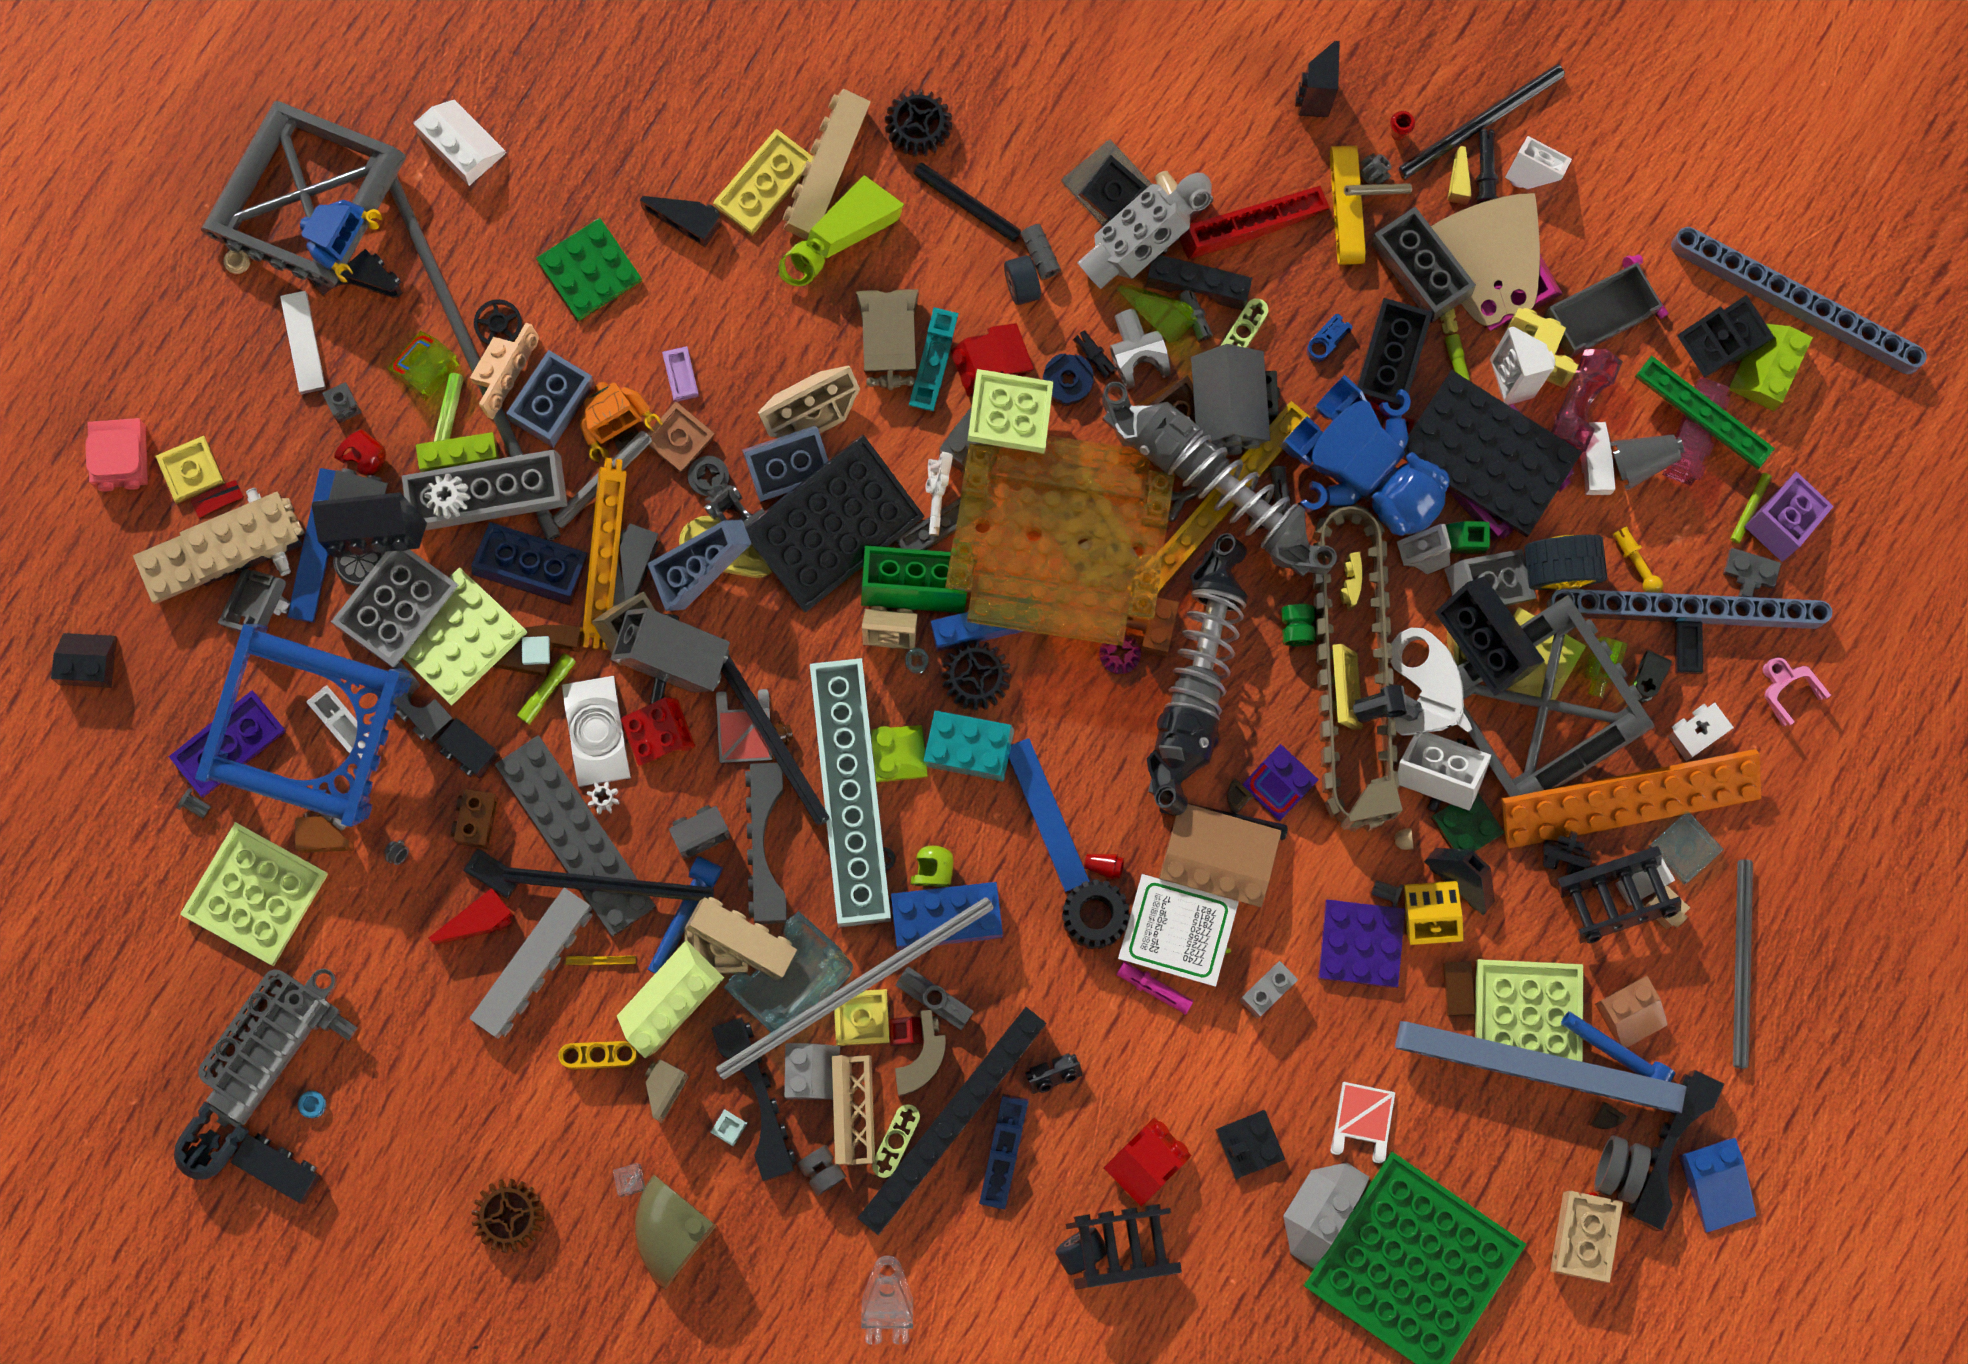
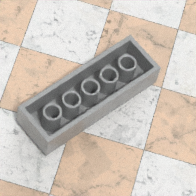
M555 450L402 476L404 497L427 522L425 530L568 506L562 460ZM445 474H450L452 478L458 476L462 479L461 484L465 483L468 485L469 488L465 493L469 494L471 499L463 501L468 507L466 510L461 507L458 509L460 516L456 517L452 513L449 519H445L443 514L438 517L433 514L434 509L427 507L426 504L430 500L425 498L424 494L432 492L428 487L429 483L437 484L435 476H439L444 479ZM449 492L448 496H444L443 499L446 500L447 497H451L452 494Z

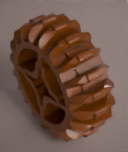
M503 1179L499 1180L500 1189H497L493 1183L489 1184V1189L492 1193L488 1194L482 1190L480 1194L485 1198L484 1202L477 1199L474 1204L481 1206L480 1211L472 1210L471 1213L472 1215L480 1216V1220L472 1222L473 1226L481 1225L482 1227L477 1230L476 1236L486 1234L482 1241L484 1245L493 1240L492 1250H496L501 1243L503 1253H507L509 1244H511L513 1252H518L517 1243L519 1242L523 1248H527V1237L532 1241L537 1239L532 1234V1231L542 1232L543 1230L541 1226L536 1225V1222L545 1221L544 1216H537V1212L545 1210V1206L535 1205V1203L541 1200V1196L537 1195L531 1198L530 1196L534 1193L535 1189L530 1187L524 1192L526 1183L523 1181L515 1188V1179H510L508 1187H506ZM508 1193L520 1195L526 1201L528 1207L515 1208L509 1199ZM500 1196L499 1211L487 1216L491 1203ZM507 1207L510 1208V1212L520 1213L511 1217L510 1224H507L505 1219H496L506 1214ZM530 1215L526 1229L517 1236V1222L521 1218ZM502 1223L506 1232H508L509 1239H503L494 1234L489 1224Z

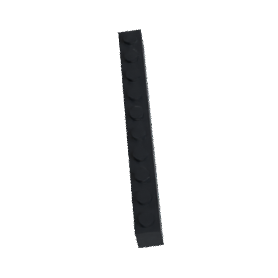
M1025 1007L858 1216V1220L878 1236L881 1234L1047 1024L1029 1008Z

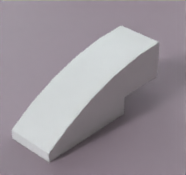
M1580 422L1581 466L1585 479V495H1611L1615 491V479L1606 422Z
M326 685L306 702L350 753L357 736V720ZM359 741V748L365 747L364 741Z

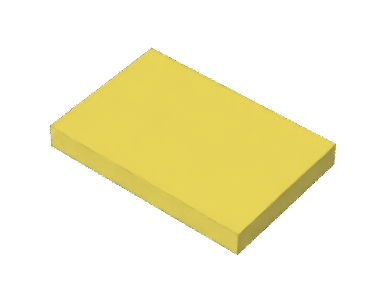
M1343 644L1333 645L1338 722L1352 730L1362 729L1363 723L1358 721L1353 710L1355 700L1361 699L1358 654Z

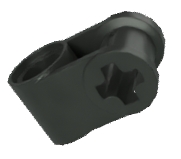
M1650 650L1645 652L1633 682L1642 696L1638 700L1639 702H1648L1659 692L1662 682L1670 669L1672 660ZM1643 684H1645V685L1647 686L1646 690H1647L1648 692H1645V691H1644V686H1643Z

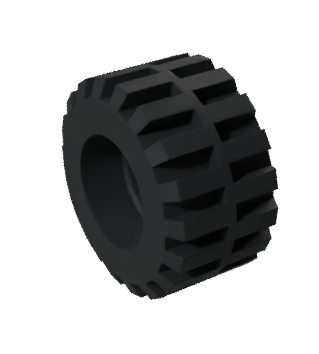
M1099 880L1085 881L1080 886H1076L1066 898L1062 913L1063 926L1065 931L1067 930L1069 933L1068 936L1072 940L1077 941V944L1080 946H1087L1088 949H1102L1107 945L1110 946L1122 936L1127 927L1130 917L1129 904L1126 903L1125 895L1119 892V888L1109 885L1110 882L1104 881L1103 883L1099 882ZM1090 900L1104 902L1111 911L1109 924L1102 929L1087 927L1080 918V910L1084 903Z

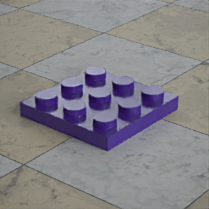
M1327 899L1325 901L1318 979L1398 988L1405 909Z

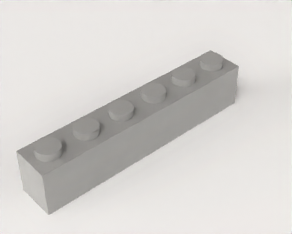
M564 887L469 1019L497 1039L501 1035L505 1037L514 1025L511 1022L517 1013L521 1015L529 1005L530 1001L527 999L533 991L537 993L545 982L544 975L549 969L553 971L561 960L559 955L564 948L569 949L577 938L575 932L580 925L585 927L593 915L590 912L593 908Z

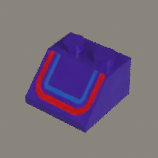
M1280 744L1242 785L1280 822L1319 779Z

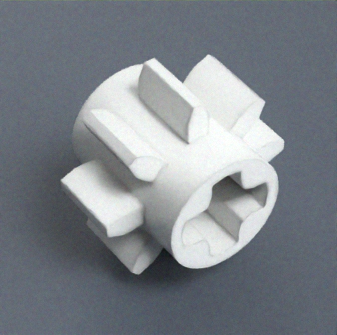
M608 781L605 782L604 786H599L595 782L594 786L596 789L593 792H587V795L593 799L588 803V806L594 807L596 805L597 814L599 815L602 813V810H608L611 814L612 805L620 803L614 798L618 790L616 788L610 791ZM605 792L609 800H604L601 804L597 797L603 796Z

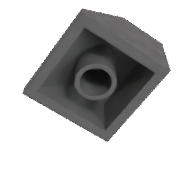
M707 805L697 810L696 816L690 819L682 817L672 823L673 827L669 828V831L683 860L691 858L731 838L717 806L711 808L710 805Z

